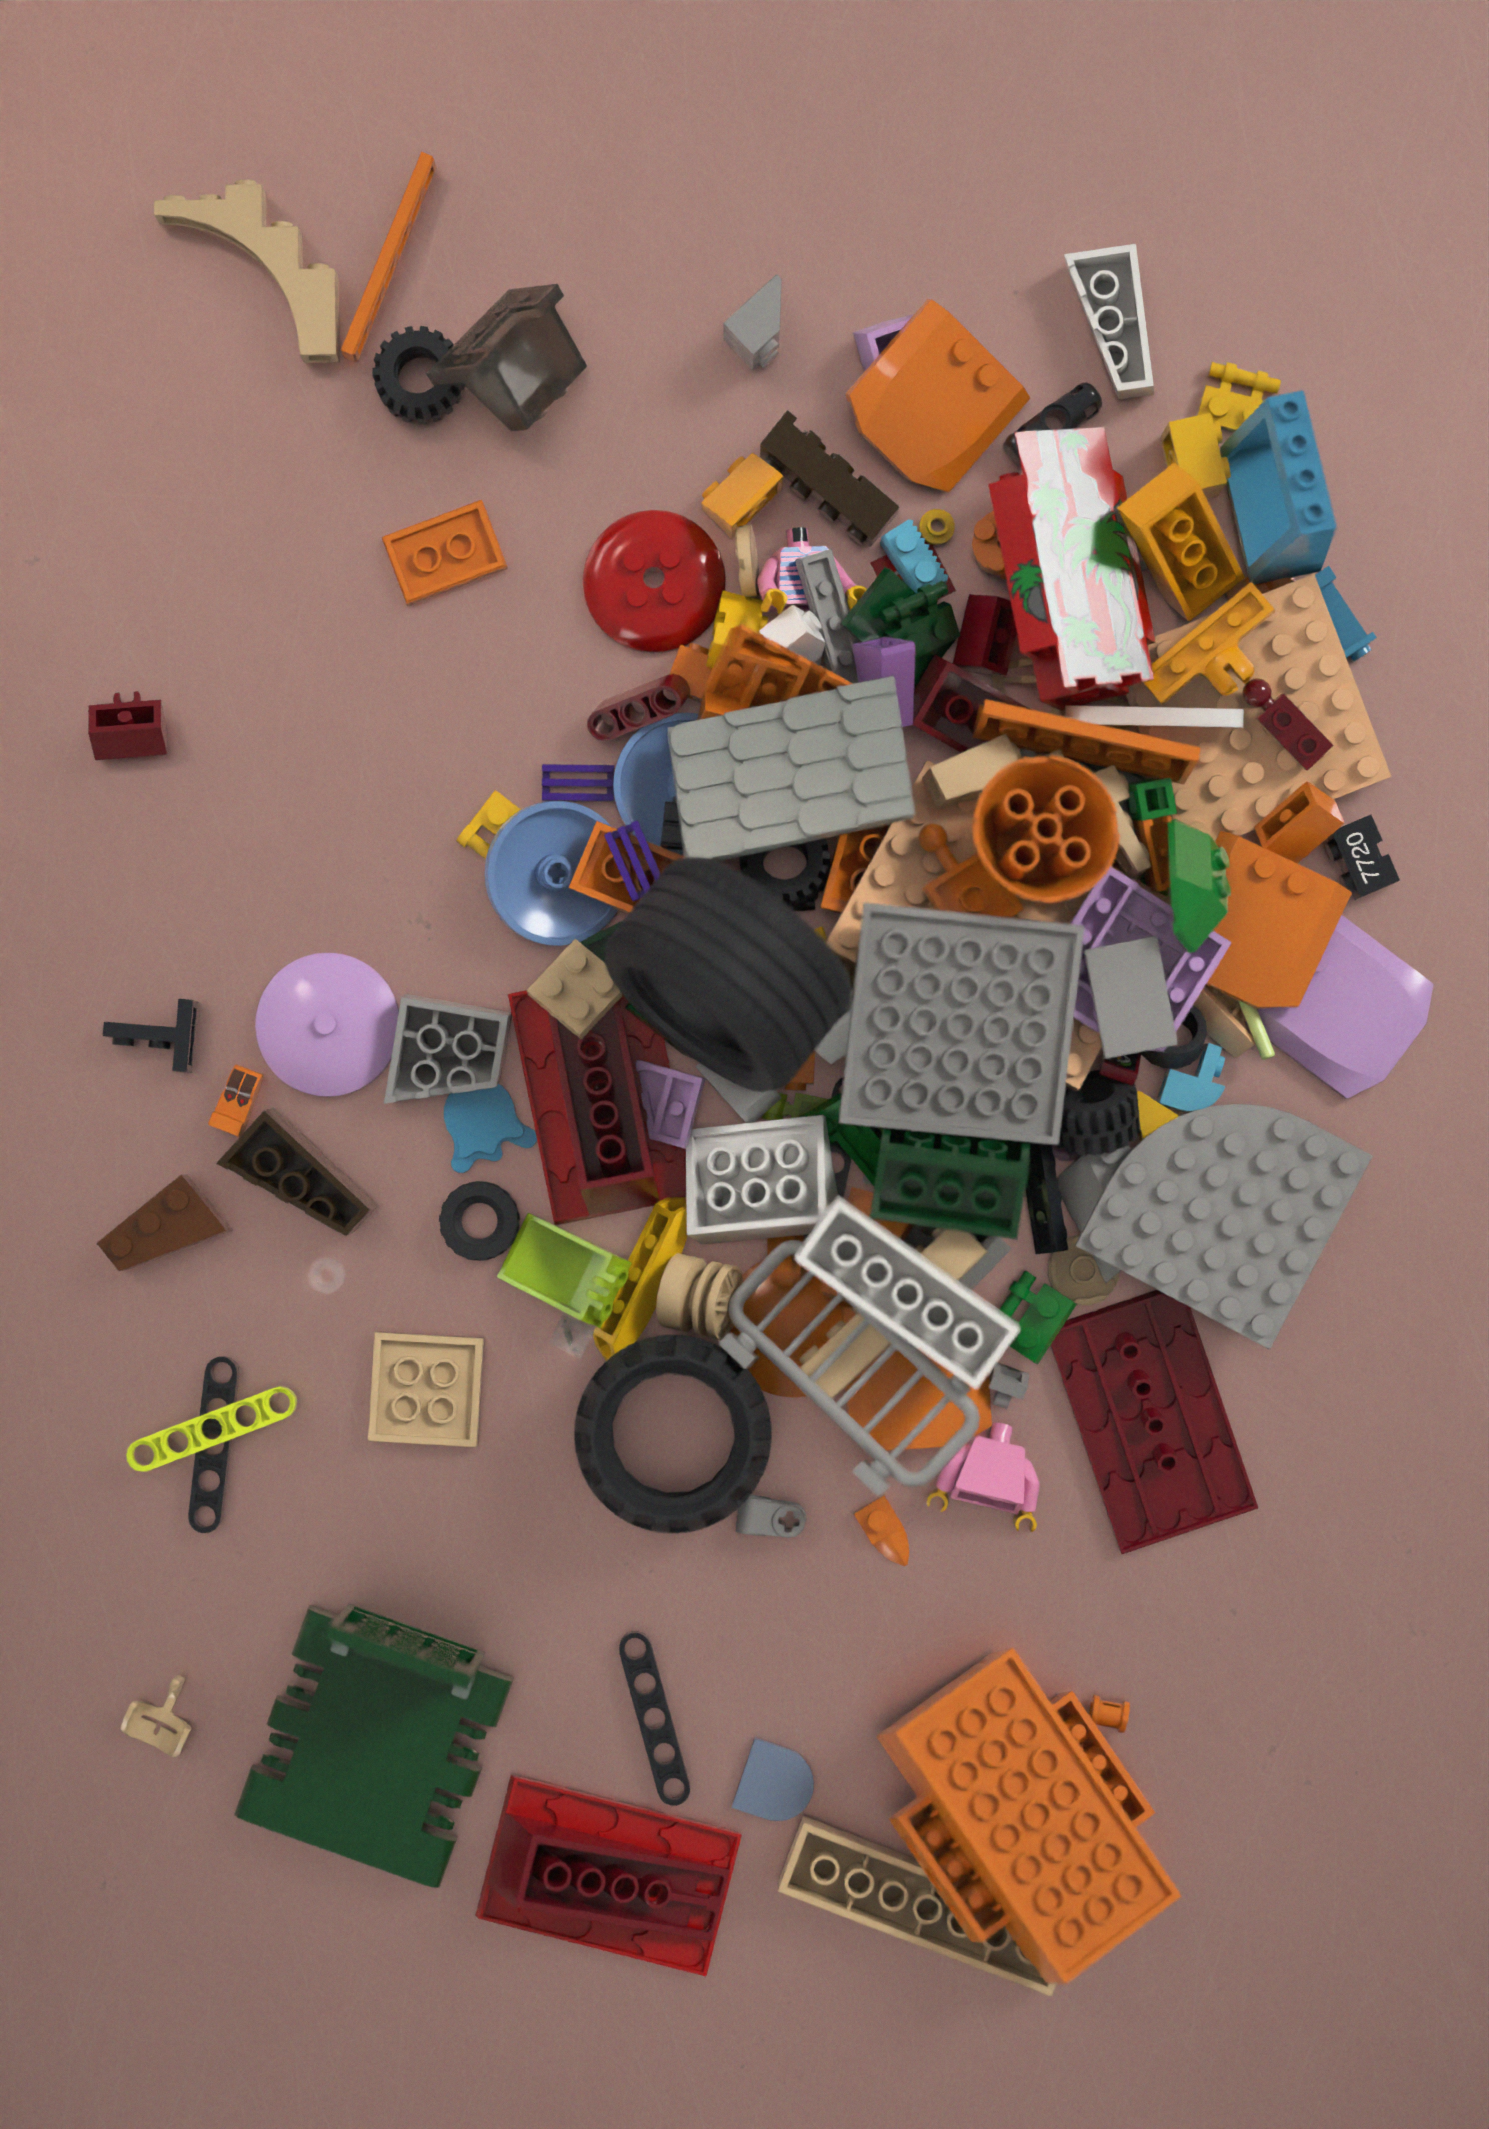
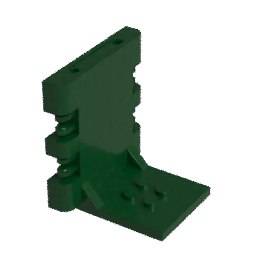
M348 1604L337 1615L310 1605L305 1614L292 1655L324 1669L320 1671L302 1664H295L293 1672L299 1677L319 1683L315 1693L297 1685H288L285 1693L311 1705L308 1706L278 1695L275 1698L267 1721V1725L271 1728L299 1738L297 1740L279 1733L270 1734L269 1741L273 1745L294 1751L291 1761L279 1758L273 1754H263L261 1762L264 1765L285 1772L286 1775L254 1764L251 1766L234 1815L248 1823L416 1883L439 1888L458 1837L424 1825V1823H428L442 1829L452 1830L455 1824L449 1817L429 1811L431 1803L434 1801L448 1808L460 1809L462 1804L460 1798L437 1790V1788L457 1795L472 1797L482 1767L448 1756L450 1753L471 1761H477L479 1753L475 1749L453 1742L455 1735L459 1732L476 1740L485 1739L487 1732L484 1729L463 1722L461 1719L463 1717L482 1725L497 1727L514 1677L480 1666L485 1654L484 1651L358 1606Z

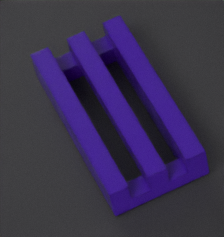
M542 764V801L614 802L615 766ZM550 773L607 774V779H550ZM550 787H607V794L550 793Z
M638 820L631 822V824L625 827L617 828L618 830L604 834L633 902L641 899L651 886L630 841L629 833L635 832L655 881L661 875ZM620 837L643 888L638 892L615 842Z

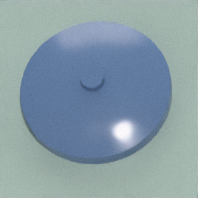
M675 713L670 717L640 728L626 743L616 764L613 789L617 809L626 826L638 820L646 841L661 846L665 801L672 802L673 796H676L667 731L669 727L697 720V713ZM667 849L684 856L683 850Z
M545 801L518 811L497 831L486 856L485 886L496 914L513 932L525 939L540 944L552 946L570 945L574 939L581 942L598 933L614 917L618 911L617 909L569 888L596 821L611 826L598 813L583 805L572 802Z

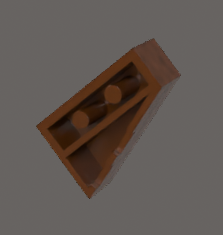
M181 1174L96 1244L118 1271H126L232 1231V1229L187 1174Z

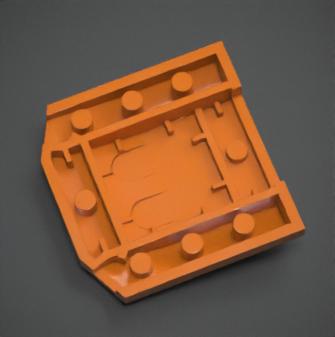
M927 299L845 394L847 401L851 403L856 418L854 422L858 432L910 482L944 492H950L1030 400V396L1024 386L949 311L932 299Z
M1220 831L1215 839V843L1219 848L1223 847L1226 850L1230 866L1226 868V878L1231 887V896L1227 897L1228 913L1213 931L1232 943L1206 985L1256 1009L1297 1008L1304 997L1352 892L1341 884L1249 840Z
M852 1306L841 1307L842 1321L845 1324L856 1315L852 1310ZM896 1350L846 1403V1413L864 1428L918 1369L901 1352ZM921 1351L949 1379L953 1377L954 1374ZM882 1352L865 1370H863V1371L845 1388V1393L854 1385V1383L870 1368V1366H871L884 1352ZM989 1373L977 1390L967 1384L971 1390L966 1395L978 1408L980 1417L978 1429L973 1437L992 1426ZM923 1375L868 1434L886 1451L894 1450L945 1394ZM950 1400L905 1449L943 1447L964 1424V1413Z

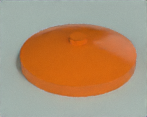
M763 1260L754 1264L742 1274L743 1282ZM801 1265V1279L809 1271L803 1265ZM770 1274L745 1301L743 1313L757 1327L793 1287H779V1284H772ZM817 1275L801 1289L762 1331L783 1352L833 1299L824 1296L821 1292L824 1280ZM840 1301L789 1356L799 1368L803 1366L799 1359L810 1348L816 1345L820 1349L830 1340L826 1333L842 1320L841 1307H851L849 1303ZM735 1325L730 1332H734L737 1336L741 1333ZM758 1348L754 1350L760 1358L748 1370L756 1379L761 1390L782 1397L797 1398L807 1396Z

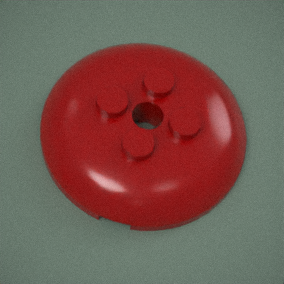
M663 510L639 511L613 522L593 543L586 558L583 571L584 597L589 612L596 624L620 645L645 653L670 652L679 649L680 645L687 646L698 639L714 621L722 591H725L726 587L723 560L712 538L692 520L677 513ZM652 571L659 572L664 577V582L657 588H650L644 583L645 576Z

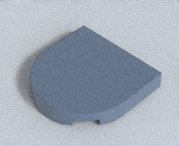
M755 1737L732 1803V1808L771 1821H785L797 1816L807 1807L813 1794L814 1780L808 1763L798 1752L790 1748Z

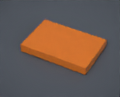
M482 499L381 537L407 606L508 568Z

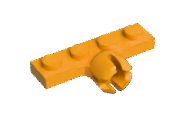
M1250 582L1152 663L1154 680L1143 683L1161 705L1200 675L1206 677L1221 695L1228 696L1233 694L1239 688L1228 674L1229 671L1233 670L1244 684L1254 674L1253 664L1239 649L1238 644L1245 636L1275 612V609L1256 586Z

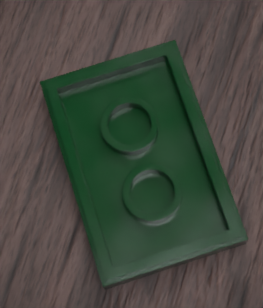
M885 567L840 624L859 642L885 637L883 631L895 626V622L892 621L885 624L880 617V611L889 607L891 601L899 597L905 599L915 594V592L891 569ZM922 607L912 611L910 618L923 612ZM956 639L915 659L914 690L933 656L937 655L942 658Z

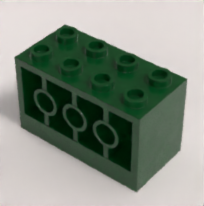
M884 1127L870 1218L1017 1240L1028 1175L1030 1142Z

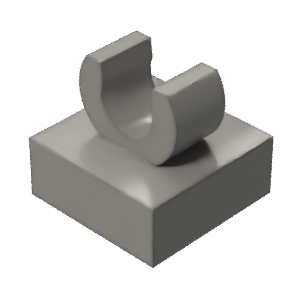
M996 1362L991 1371L989 1388L996 1390L993 1405L1007 1409L1012 1396L1023 1400L1028 1388L1029 1373Z

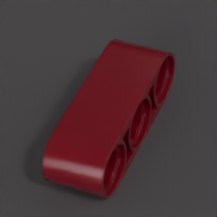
M669 674L605 699L589 716L587 720L588 731L597 740L607 741L670 717L678 712L689 697V684L680 675ZM663 690L671 691L675 695L676 701L666 698ZM632 702L642 705L645 713L635 710ZM601 714L609 716L614 725L604 722Z

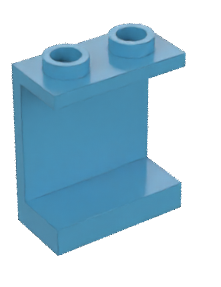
M1330 566L1315 574L1345 656L1346 658L1351 657L1353 662H1355L1372 650L1368 644L1377 637L1373 632L1368 635L1366 634L1332 583L1337 577Z

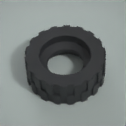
M475 1181L463 1184L448 1195V1198L441 1207V1215H439L441 1236L444 1237L445 1243L454 1253L469 1260H489L503 1254L513 1244L519 1232L520 1214L518 1213L515 1200L512 1199L506 1190L494 1183ZM472 1204H487L493 1208L497 1215V1227L487 1238H473L463 1229V1213Z

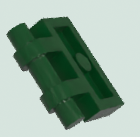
M943 581L933 585L927 583L919 587L917 593L905 599L899 597L891 601L890 606L879 613L885 624L892 621L895 622V626L883 631L885 637L914 641L915 659L961 636L951 604L945 601L937 604L938 598L948 594L946 584ZM922 607L923 612L910 618L912 611Z

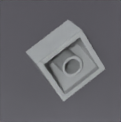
M777 274L723 323L724 341L752 371L759 365L763 368L766 367L779 353L776 349L779 347L782 279Z

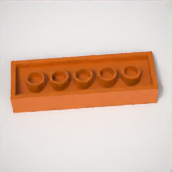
M985 700L983 705L979 704L973 738L991 741L1006 734L1010 743H1015L1018 748L1044 754H1050L1060 749L1064 758L1103 767L1115 765L1116 769L1156 779L1171 778V782L1183 785L1198 763L1201 747L990 700Z

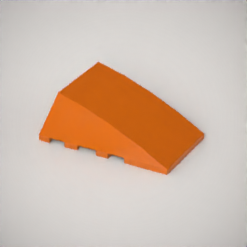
M740 624L730 628L706 682L697 720L721 716L726 712L788 701L793 697L834 690L837 687L853 683Z

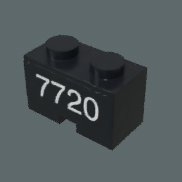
M1371 814L1340 827L1325 842L1332 862L1338 861L1343 874L1339 875L1341 885L1352 892L1354 900L1400 881L1389 854L1382 857L1377 844L1383 840Z

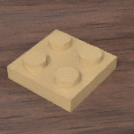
M576 939L527 989L528 996L580 1039L623 996L611 979L606 963Z

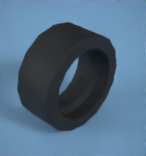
M1192 1005L1181 1023L1192 1034V1039L1188 1044L1167 1046L1164 1052L1153 1050L1141 1051V1055L1151 1064L1165 1069H1179L1189 1066L1199 1058L1207 1034L1206 1021L1201 1011Z

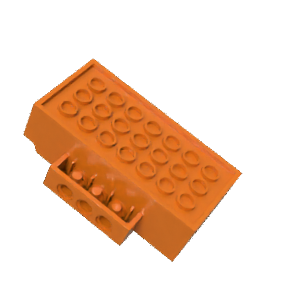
M1013 1647L989 1654L979 1661V1664L972 1666L893 1723V1726H889L876 1736L917 1796L916 1799L888 1819L970 1941L982 1943L1005 1926L1023 1955L1036 1967L1046 1983H1068L1182 1896L1136 1829V1827L1155 1814L1153 1808L1074 1692H1062L1049 1701Z

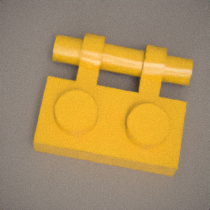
M1212 362L1208 376L1221 379L1219 388L1208 385L1204 387L1197 415L1211 413L1213 422H1219L1222 430L1234 433L1264 402V400H1261L1264 391L1278 394L1281 380L1268 377L1267 372L1258 370L1257 373L1238 369L1237 364L1226 362V365ZM1232 383L1252 387L1250 397L1231 392Z

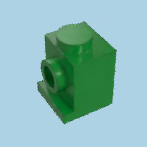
M1150 778L1128 783L1130 797L1127 800V806L1132 820L1144 821L1177 814L1171 778Z

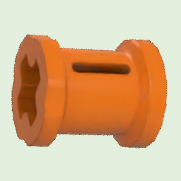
M1093 1695L1088 1714L1095 1725L1115 1728L1119 1733H1125L1130 1702L1123 1701L1120 1704L1100 1700L1099 1695Z

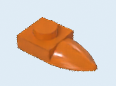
M884 1494L853 1513L868 1539L879 1553L894 1563L903 1566L908 1565L909 1543L907 1534Z

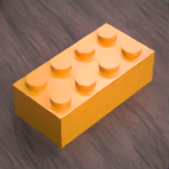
M1176 463L1171 464L1117 507L1163 598L1188 622L1245 578L1199 483Z

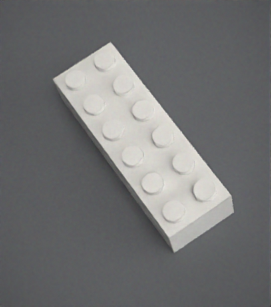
M839 1195L836 1196L795 1253V1260L976 1390L1020 1331L1018 1323Z

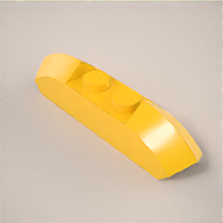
M686 1197L665 1198L654 1205L628 1261L632 1262L628 1270V1279L624 1286L619 1289L613 1301V1309L610 1316L603 1322L601 1328L596 1327L593 1332L595 1346L606 1361L618 1351L633 1344L640 1337L657 1307V1295L664 1270L674 1255L677 1253L682 1254L687 1240Z

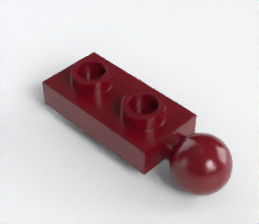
M1255 678L1249 680L1244 685L1242 691L1244 701L1252 707H1261L1264 710L1256 719L1305 770L1308 771L1334 746L1284 693H1281L1274 700L1271 697V687L1265 680Z

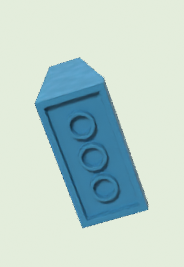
M1302 390L1267 397L1220 447L1221 458L1227 457L1230 466L1231 477L1226 479V485L1249 582H1252L1254 585L1320 572L1337 529L1305 393Z

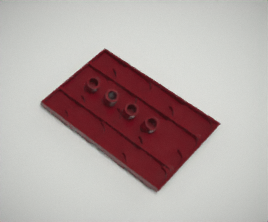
M1154 1290L1130 1300L1098 1309L1095 1312L1092 1311L1071 1318L1065 1322L1050 1347L1121 1554L1258 1509L1191 1307L1159 1290Z

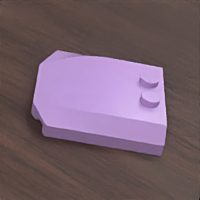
M1112 867L1091 888L1070 924L1085 926L1074 1018L1099 1033L1083 950L1157 936L1176 1032L1232 942L1212 931L1198 950L1189 954L1173 933L1174 916L1172 906L1138 886V883ZM1166 1047L1156 1048V1049H1151V1050H1153V1051H1163V1052H1164V1050L1166 1049Z
M1341 915L1299 1007H1277L1257 1010L1271 1044L1344 1099H1348L1384 1081L1426 1025L1434 984Z

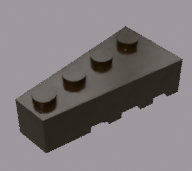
M787 410L760 443V458L778 470L783 477L792 483L789 488L803 500L810 497L820 505L817 510L826 519L833 523L837 519L847 527L846 534L855 542L862 545L865 541L872 546L899 512V506L865 476L860 475L856 479L852 475L855 470L842 456L835 453L829 456L825 452L826 446L821 442L822 439L812 430L809 432L799 430L793 424L797 417Z
M275 1108L264 1110L216 1163L244 1177V1180L253 1185H258L276 1195L275 1197L285 1203H290L303 1210L305 1214L345 1236L355 1232L378 1207L367 1194Z

